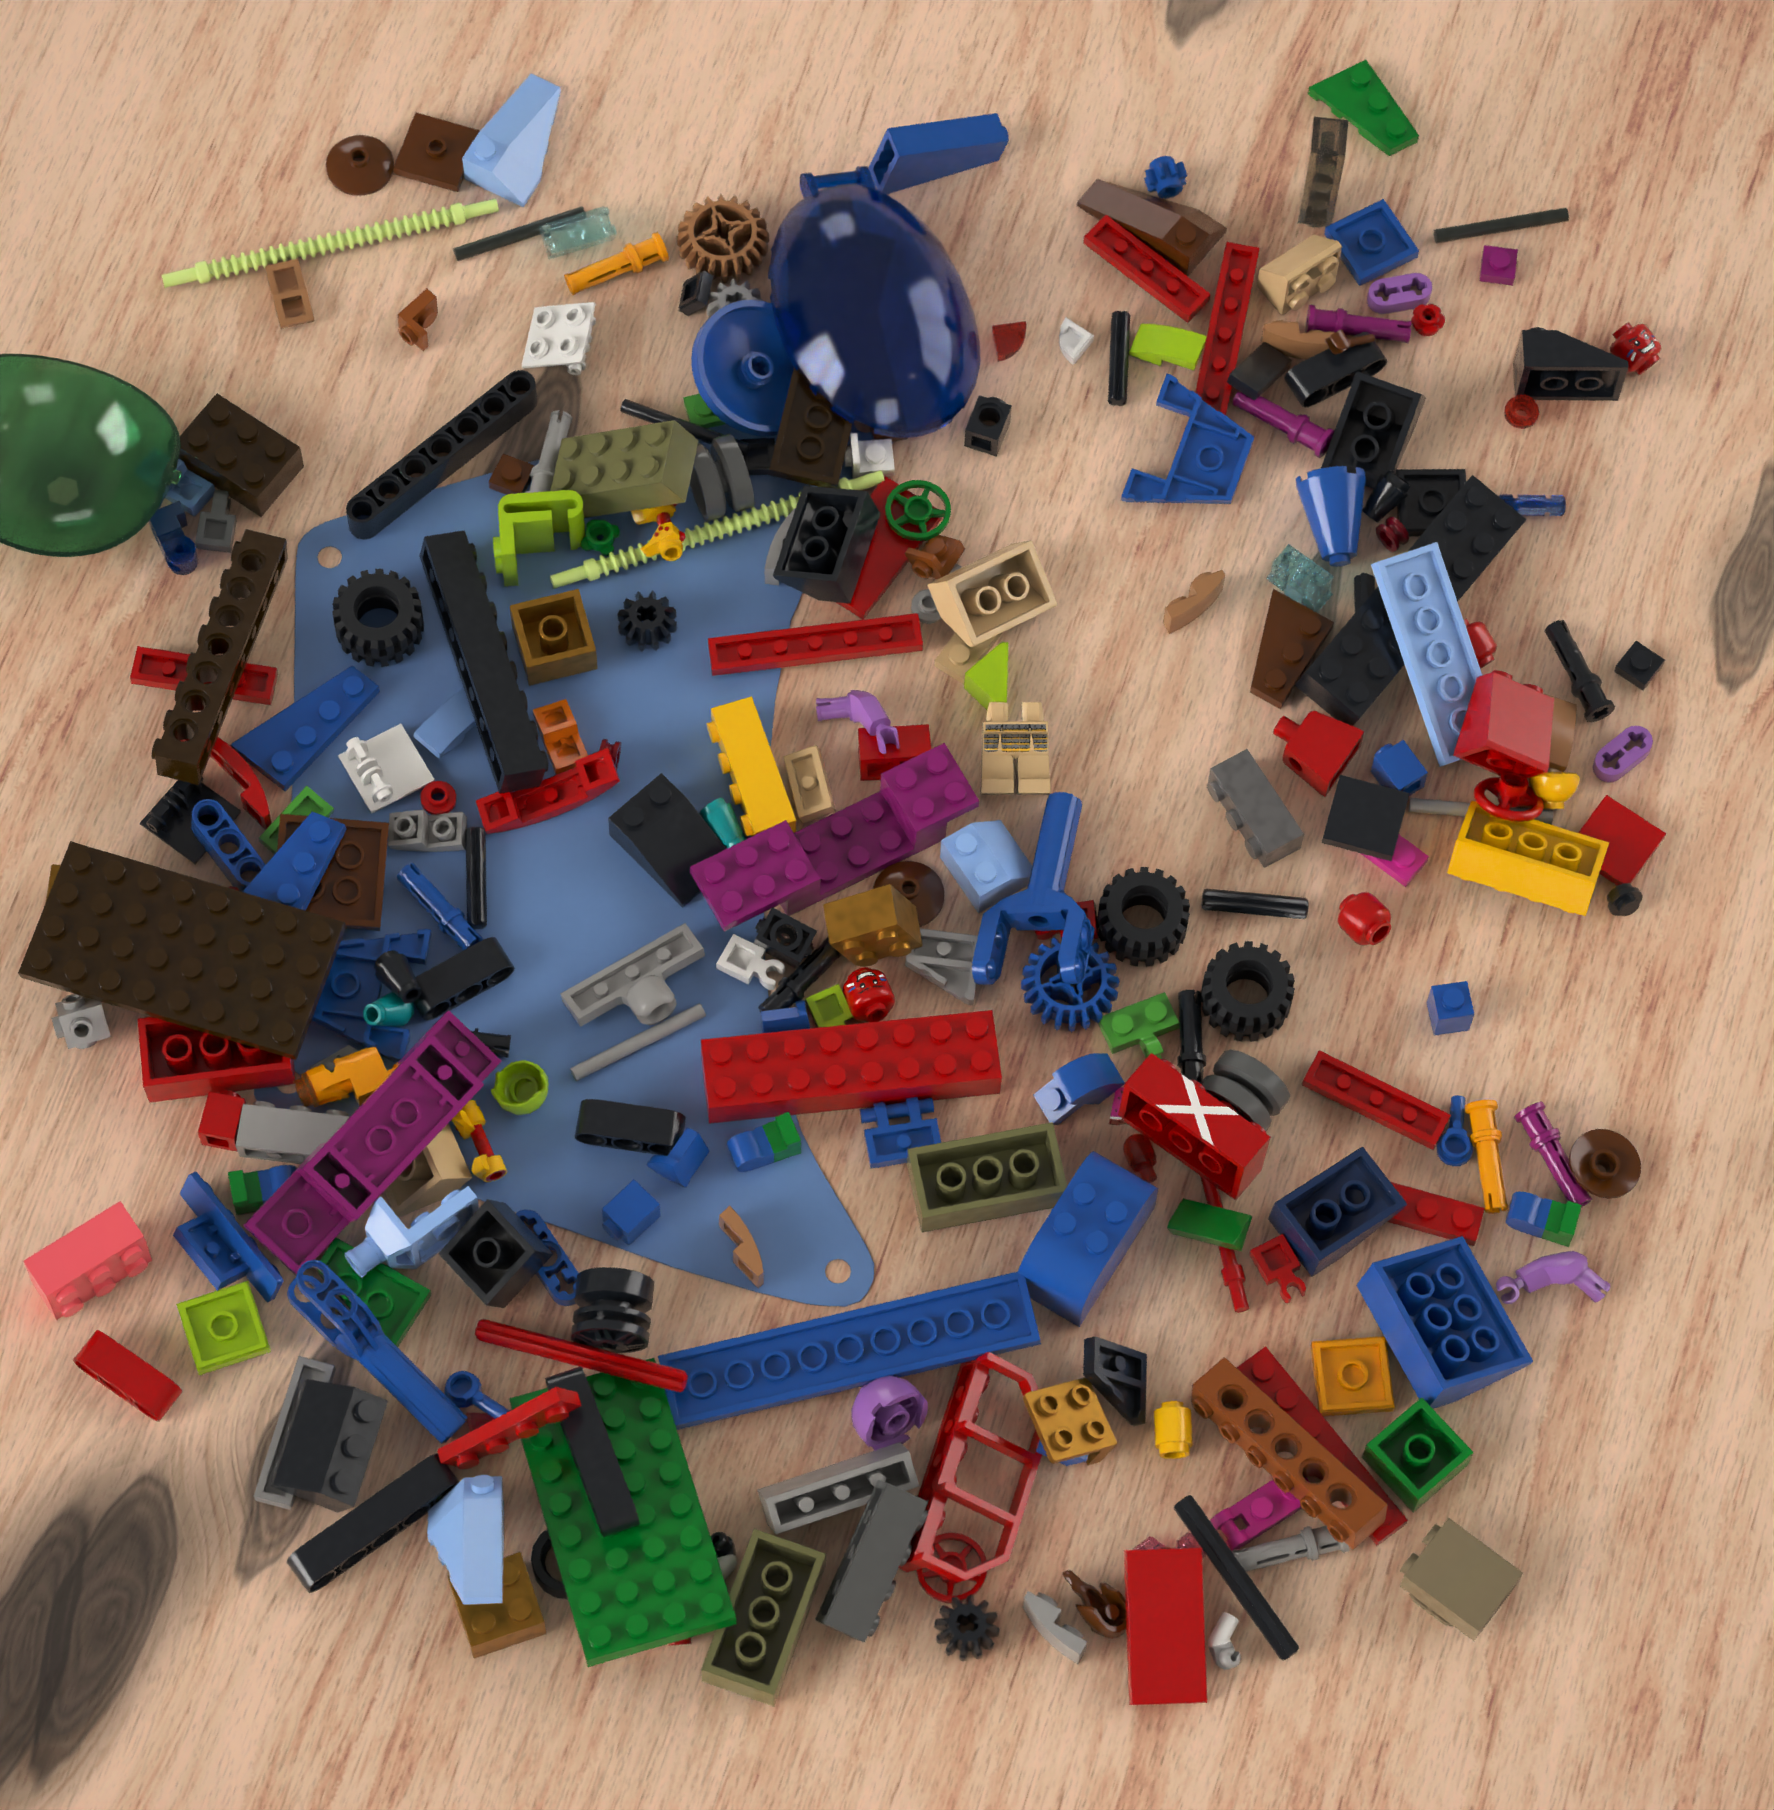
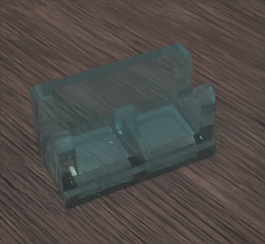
M604 206L539 226L549 259L612 241L617 235L615 226L611 225L609 219V209Z

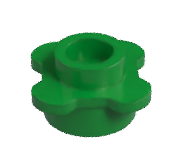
M590 520L586 524V536L580 542L581 547L585 551L595 550L599 551L603 556H609L610 552H614L613 543L615 538L619 537L620 530L618 526L611 525L605 520ZM601 535L604 538L602 540H598L597 537Z

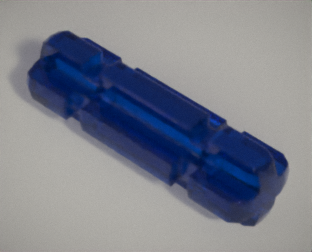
M1512 494L1499 495L1502 500L1521 515L1545 516V512H1549L1550 516H1563L1566 510V500L1562 495H1551L1550 498H1546V495H1517V498H1513Z

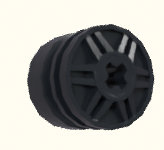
M600 1267L586 1269L578 1273L574 1302L580 1308L573 1313V1322L575 1324L572 1326L571 1340L615 1353H631L647 1348L650 1335L647 1330L650 1329L651 1319L645 1313L652 1309L654 1281L643 1273L623 1268Z

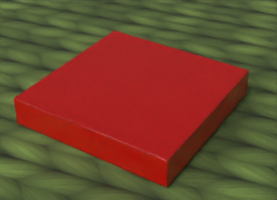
M1608 795L1603 798L1578 832L1609 842L1599 874L1617 886L1623 883L1631 884L1666 836L1665 832Z

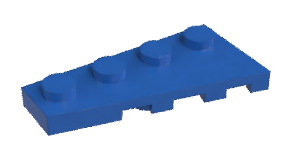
M350 666L230 745L246 762L286 792L380 692L379 685L354 666Z
M312 811L243 892L306 910L347 830L345 824Z

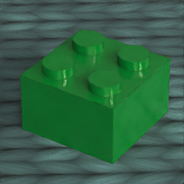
M1421 1397L1366 1444L1362 1458L1414 1513L1468 1466L1474 1452Z

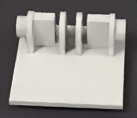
M588 302L535 307L521 367L524 369L566 365L568 373L580 375L581 371L586 368L585 353L590 350L589 343L592 341V326L596 323V318L594 317L596 303Z
M401 723L367 741H360L359 737L350 739L346 743L348 749L338 755L371 813L435 781Z

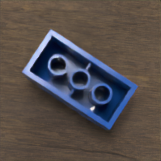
M1092 1151L1071 1179L1036 1234L1021 1262L1018 1273L1025 1276L1030 1299L1080 1327L1154 1210L1158 1188L1097 1152Z

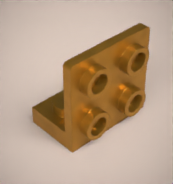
M1085 1377L1028 1392L1023 1396L1025 1406L1048 1459L1052 1464L1089 1454L1086 1461L1087 1465L1101 1462L1117 1445V1441L1092 1384Z

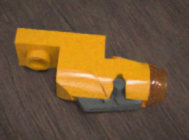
M348 1045L309 1067L306 1072L300 1074L301 1078L293 1082L299 1099L305 1107L313 1105L315 1108L328 1102L347 1099L352 1092L360 1107L398 1066L395 1063L392 1069L386 1070L376 1047H367L358 1051Z

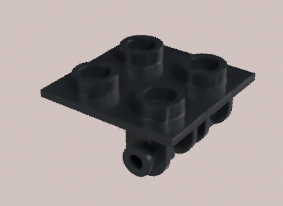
M203 777L199 785L177 780L140 822L141 826L194 864L207 852L191 828L194 806L201 800L212 799L222 805L233 821L241 813L240 809L203 784ZM205 814L198 819L201 824L211 826L217 822V819L210 814Z

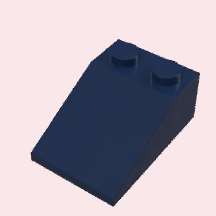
M1362 1146L1276 1201L1268 1220L1280 1235L1283 1234L1296 1257L1313 1277L1346 1255L1404 1209L1407 1203Z

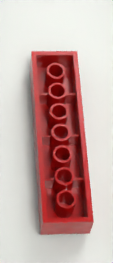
M993 1010L701 1040V1062L709 1124L776 1117L786 1112H789L790 1115L866 1108L873 1107V1103L885 1102V1105L906 1102V1098L917 1097L918 1100L932 1098L934 1101L1000 1094L1002 1082Z

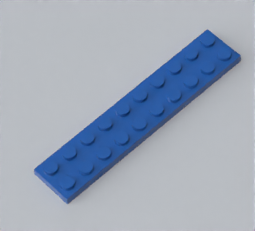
M1013 1272L658 1356L659 1364L684 1370L688 1375L687 1384L683 1392L665 1389L676 1428L679 1430L862 1387L881 1377L894 1376L900 1378L973 1361L987 1352L998 1355L1041 1345V1340L1025 1276L1018 1272Z

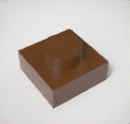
M503 453L489 480V488L506 495L525 493L532 480L530 473L535 465Z

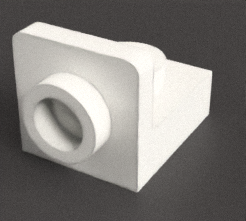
M850 433V445L847 446L844 462L845 467L852 466L853 479L879 470L882 471L884 477L895 476L891 439L858 441L857 433Z

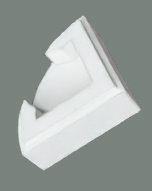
M1065 318L1060 328L1059 345L1064 357L1074 365L1091 345L1094 335L1070 319Z

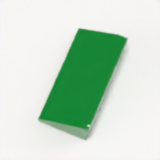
M1183 1198L1171 1217L1167 1229L1174 1235L1242 1251L1252 1216Z

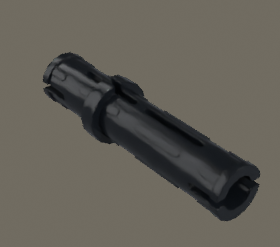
M828 937L788 977H783L778 982V988L758 1006L760 1013L761 1011L789 1008L795 1001H800L804 998V992L842 955L829 944Z
M1183 990L1178 993L1181 1050L1180 1055L1177 1057V1064L1181 1068L1182 1075L1189 1080L1193 1079L1201 1083L1203 1081V1067L1206 1066V1056L1203 1054L1201 992Z

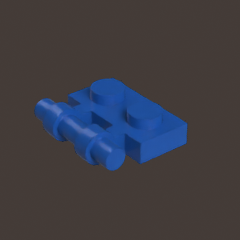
M917 1097L906 1098V1102L885 1105V1102L873 1103L871 1108L860 1109L862 1124L876 1122L877 1128L864 1130L870 1169L907 1163L908 1149L941 1143L937 1118L922 1120L921 1114L934 1112L932 1098L918 1100ZM908 1116L910 1120L909 1123L889 1125L888 1119Z

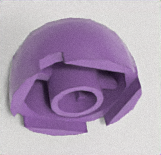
M894 1376L877 1378L863 1385L855 1398L851 1409L853 1427L868 1447L871 1446L874 1450L899 1442L904 1444L910 1439L905 1433L914 1424L919 1429L924 1423L928 1412V1402L916 1387L905 1379Z

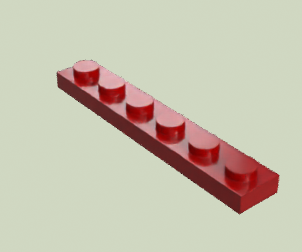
M1226 242L1195 391L1196 394L1202 397L1204 402L1225 415L1227 414L1232 386L1227 383V379L1237 365L1260 250L1258 247Z
M914 613L708 638L712 676L923 651V640L919 615Z
M1266 1346L1237 1367L1251 1382L1388 1504L1385 1522L1369 1535L1376 1546L1407 1524L1408 1519ZM1341 1501V1503L1345 1507H1348V1505L1345 1502Z

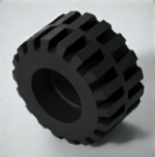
M375 569V574H369L368 570L360 572V578L356 579L353 575L347 579L348 587L341 585L338 589L339 597H334V611L332 613L338 642L341 643L342 650L346 654L351 653L352 659L359 663L362 659H365L366 666L374 667L375 662H381V667L389 666L388 661L395 660L397 664L403 661L404 653L410 656L415 651L414 644L419 645L422 639L421 632H424V621L418 591L415 586L411 587L410 581L406 577L399 580L397 572L390 570L387 575L384 574L383 569ZM376 608H386L397 614L393 622L379 628L365 626L359 621L366 612Z
M1141 867L1140 872L1135 873L1133 868L1125 870V877L1117 874L1112 879V885L1107 883L1103 890V896L1100 898L1097 916L1100 941H1106L1105 949L1109 953L1117 952V960L1123 962L1125 958L1130 959V965L1138 967L1139 961H1144L1146 967L1153 966L1155 959H1158L1160 963L1167 961L1169 953L1175 955L1179 950L1180 943L1183 944L1190 915L1189 899H1184L1186 891L1182 886L1176 888L1177 880L1171 875L1167 879L1164 878V871L1157 868L1155 873L1148 872L1149 867ZM1146 905L1157 910L1164 921L1156 927L1141 929L1131 925L1124 918L1123 912L1132 906Z
M1245 941L1244 947H1239L1236 942L1229 945L1228 952L1222 948L1217 952L1216 959H1211L1208 963L1201 990L1202 1011L1204 1016L1210 1015L1209 1024L1213 1028L1221 1027L1220 1034L1225 1037L1232 1033L1235 1035L1234 1040L1242 1042L1243 1036H1249L1250 1042L1258 1041L1259 1034H1263L1265 1038L1271 1036L1273 1029L1279 1030L1284 1023V1019L1288 1017L1295 990L1293 988L1295 982L1293 973L1289 974L1290 965L1287 960L1280 962L1281 954L1278 951L1274 950L1272 953L1267 951L1268 945L1260 943V947L1257 948L1253 947V941ZM1240 979L1253 980L1266 990L1268 997L1256 1004L1241 1003L1231 996L1227 986Z

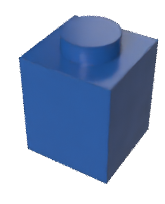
M1404 740L1395 745L1389 743L1381 747L1374 754L1370 771L1381 786L1410 793L1409 796L1424 788L1428 775L1426 769Z
M1463 981L1431 986L1426 1003L1433 1035L1469 1031L1475 1014L1468 982Z
M633 1179L602 1208L604 1222L602 1226L614 1240L618 1241L621 1238L629 1246L661 1216L660 1204Z

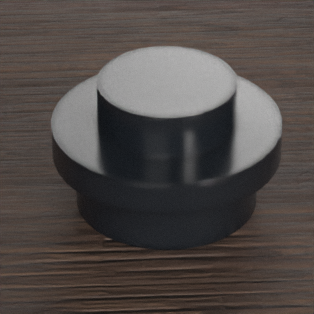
M1630 883L1616 886L1607 895L1609 911L1615 916L1631 915L1639 908L1643 898L1642 893Z

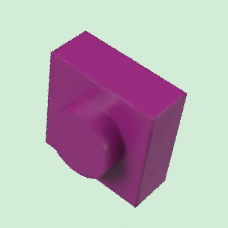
M1484 245L1479 281L1513 286L1518 249Z

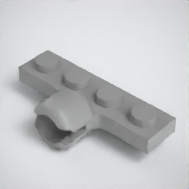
M686 923L562 992V1001L580 1027L622 1004L630 1007L640 1023L646 1025L658 1024L668 1018L676 1007L675 995L665 980L672 974L704 957V948Z

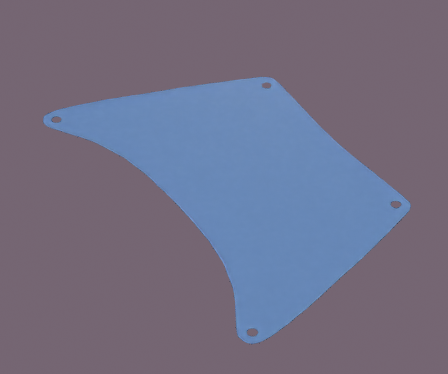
M861 391L854 419L859 413L866 412ZM853 419L850 433H857L858 441L873 440L871 432L864 433L856 429ZM727 424L708 428L724 435L730 433L738 440L775 438L776 444L778 436L750 435L738 431ZM699 440L698 443L705 446L711 454V444ZM539 460L532 461V462H528V463H530V464H532V465H537V464H539ZM843 462L840 479L846 477L848 480L853 479L852 466L845 467V462ZM493 472L433 489L370 539H359L352 535L349 530L347 515L327 521L311 529L298 543L296 557L294 703L350 666H354L379 685L380 692L292 784L291 802L307 785L334 808V812L329 818L389 823L390 813L424 810L420 800L423 790L421 788L371 813L338 757L339 754L348 749L346 743L350 739L359 737L360 741H367L401 723L435 781L447 782L454 788L457 801L455 807L449 813L463 812L467 816V828H484L475 800L498 792V788L477 726L466 732L463 742L441 758H437L413 737L414 732L431 714L464 688L419 557L425 536L465 530L469 543L474 544L477 552L476 565L478 571L483 572L486 577L489 602H494L497 610L496 623L498 629L505 633L507 639L506 652L509 661L513 660L517 668L516 682L519 690H523L527 697L529 720H533L536 723L532 709L566 699L588 755L600 750L603 739H608L610 744H615L616 741L621 742V754L617 768L620 782L603 794L575 809L536 824L499 833L487 834L485 832L487 926L484 929L474 930L483 937V940L495 937L515 969L501 983L451 1009L450 1012L470 1031H475V1028H479L478 1032L511 1035L509 1057L497 1056L502 1062L482 1082L484 1086L471 1098V1100L476 1101L477 1106H480L486 1124L483 1126V1129L494 1155L502 1157L508 1172L502 1178L492 1182H484L472 1173L471 1168L474 1158L479 1155L472 1138L464 1140L460 1136L459 1131L456 1130L454 1123L450 1121L449 1126L473 1177L458 1190L461 1191L469 1186L481 1201L485 1202L489 1199L503 1202L514 1212L533 1210L546 1223L673 1268L754 1292L810 1305L848 1306L860 1302L868 1293L874 1280L873 1260L865 1242L822 1173L800 1129L797 1116L790 1115L801 1139V1154L747 1172H739L727 1147V1141L739 1133L754 1130L756 1127L775 1121V1117L711 1124L708 1122L701 1062V1040L761 1034V1013L758 1006L769 997L768 989L761 985L759 978L753 976L748 985L716 969V963L733 934L754 943L758 935L755 927L760 919L763 920L764 912L724 932L702 892L682 908L609 835L608 818L661 773L690 801L698 813L712 801L723 797L726 803H731L741 826L740 816L744 814L740 804H733L728 786L733 783L729 773H722L717 755L722 752L718 742H711L707 723L711 722V708L752 696L771 748L775 698L781 668L712 676L708 638L790 628V623L802 592L780 581L779 586L765 584V564L770 545L786 518L780 516L778 522L775 519H771L770 524L761 522L759 528L756 525H752L750 531L743 528L740 534L737 531H733L731 537L724 534L722 540L714 537L712 543L709 540H705L703 546L695 543L693 549L690 546H686L682 556L675 561H667L661 555H658L656 561L648 558L646 564L639 561L637 567L630 564L627 570L620 567L618 573L611 570L608 576L602 573L600 574L601 577L597 580L589 581L587 578L556 589L552 586L550 575L581 566L584 560L594 558L596 561L600 560L599 557L602 554L595 550L585 551L582 547L571 550L569 532L554 533L555 552L516 554L518 586L504 587L503 574H496L493 537L500 536L498 503L506 494L489 488V480ZM749 475L754 493V507L756 509H760L761 504L770 506V501L772 500L775 503H779L780 498L788 500L789 495L798 497V493L802 492L803 486H813L770 475ZM531 480V482H530V484H529V486H528L526 492L530 490L532 480ZM689 485L686 502L675 506L676 511L671 518L672 523L684 533L686 528L692 531L695 525H699L701 528L704 527L706 522L697 507ZM726 501L727 508L724 516H727L729 519L732 518L733 513L737 515L742 514V511L736 512L729 507ZM751 508L746 509L747 513L751 512ZM631 511L584 518L585 535L586 524L590 520H605L611 525L618 526L620 535L615 538L613 543L614 555L619 554V549H622L624 552L628 551L629 546L636 549L638 548V543H641L643 546L646 545L658 528L656 521L637 525L633 520ZM360 515L359 517H357V519H361V520H362V519H366V518H368V517H370V516H369V515ZM723 517L718 518V521H723ZM601 535L597 537L598 540H602L604 538ZM325 547L337 548L342 554L339 565L334 568L321 566L318 562L319 552ZM375 569H383L384 574L387 575L390 570L397 572L399 580L406 577L410 581L411 587L415 586L418 591L424 621V632H421L422 639L419 645L414 644L415 651L410 656L404 653L403 661L397 664L395 660L388 661L389 666L381 667V662H375L374 667L366 666L365 659H362L359 663L352 659V654H346L342 650L341 643L338 642L332 613L334 611V597H339L338 589L341 585L348 587L347 579L353 575L358 579L361 577L360 572L368 570L369 574H375ZM579 589L596 648L598 669L529 686L511 623L510 605ZM653 590L656 593V600L666 596L669 600L668 607L675 608L676 618L674 620L677 622V630L675 633H670L671 641L669 644L659 641V649L657 651L651 645H646V648L641 652L638 648V642L628 646L626 636L619 634L618 625L620 622L618 621L617 614L619 610L624 609L623 603L626 598L636 601L635 595L638 591L643 595V598H648ZM376 608L366 612L359 621L365 626L379 628L393 622L397 614L386 608ZM538 730L537 743L540 751H545L548 759V771L544 773V780L556 774ZM437 793L432 796V799L440 801L445 795ZM387 842L380 931L346 928L341 941L357 938L370 940L383 938L386 934L399 933V935L417 933L419 929H431L432 937L426 965L409 962L415 977L463 950L452 937L438 929V923L412 896L407 888L397 880V875L403 867L414 863L454 908H459L464 913V919L467 921L466 850L445 852L405 851L390 849ZM686 923L704 948L705 956L672 974L665 980L676 999V1007L673 1013L665 1020L699 1003L702 1005L706 1016L576 1081L570 1068L655 1025L640 1023L630 1007L622 1004L580 1027L563 1003L561 993ZM384 984L382 985L380 998L392 992ZM414 1005V1014L409 1022L402 1027H396L410 1030L411 1036L407 1052L441 1016L425 1021ZM311 1020L297 1060H294L295 1072L301 1077V1087L292 1094L282 1093L277 1086L254 1089V1096L257 1101L274 1104L275 1108L290 1109V1106L299 1105L308 1107L312 1112L326 1114L327 1110H340L351 1116L359 1108L353 1092L349 1094L350 1097L347 1099L328 1102L319 1106L309 1085L306 1071L312 1065L329 1057L345 1046L349 1045L358 1051L365 1047ZM381 1056L386 1070L392 1069L395 1062ZM526 1060L539 1065L546 1073L549 1082L548 1094L544 1103L536 1111L526 1115H515L503 1110L493 1097L491 1089L494 1088L495 1074L501 1071L511 1062ZM585 1099H597L677 1111L686 1117L684 1131L686 1128H690L699 1132L710 1152L685 1188L664 1178L646 1165L651 1157L657 1154L588 1145L576 1140L574 1136L580 1103ZM634 1179L660 1204L661 1216L628 1246L621 1238L616 1241L605 1231L602 1226L604 1223L602 1208ZM729 1206L734 1209L745 1223L758 1248L764 1272V1284L759 1289L733 1263V1250L738 1246L719 1227V1215ZM841 1259L848 1263L851 1274L847 1281L837 1284L828 1280L825 1269L830 1261Z

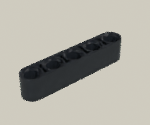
M582 1366L546 1377L545 1381L548 1391L554 1387L578 1392L581 1406L569 1412V1416L560 1421V1425L602 1536L606 1537L640 1525L634 1502Z
M438 1453L433 1454L299 1547L288 1557L286 1563L309 1593H313L426 1515L460 1481L448 1465L440 1462Z

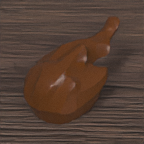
M1064 1571V1578L1083 1603V1605L1076 1604V1609L1084 1621L1091 1627V1631L1106 1638H1115L1123 1635L1127 1630L1126 1600L1121 1592L1103 1582L1099 1585L1101 1594L1094 1586L1083 1582L1073 1571Z

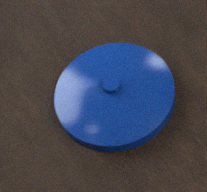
M742 300L730 303L706 320L694 340L691 356L692 372L702 399L720 420L746 434L755 436L778 435L804 328L802 322L787 310L760 300Z

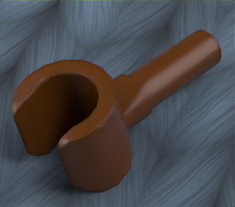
M1341 329L1325 339V342L1334 355H1338L1355 345L1374 342L1375 336L1374 334H1368L1347 339Z

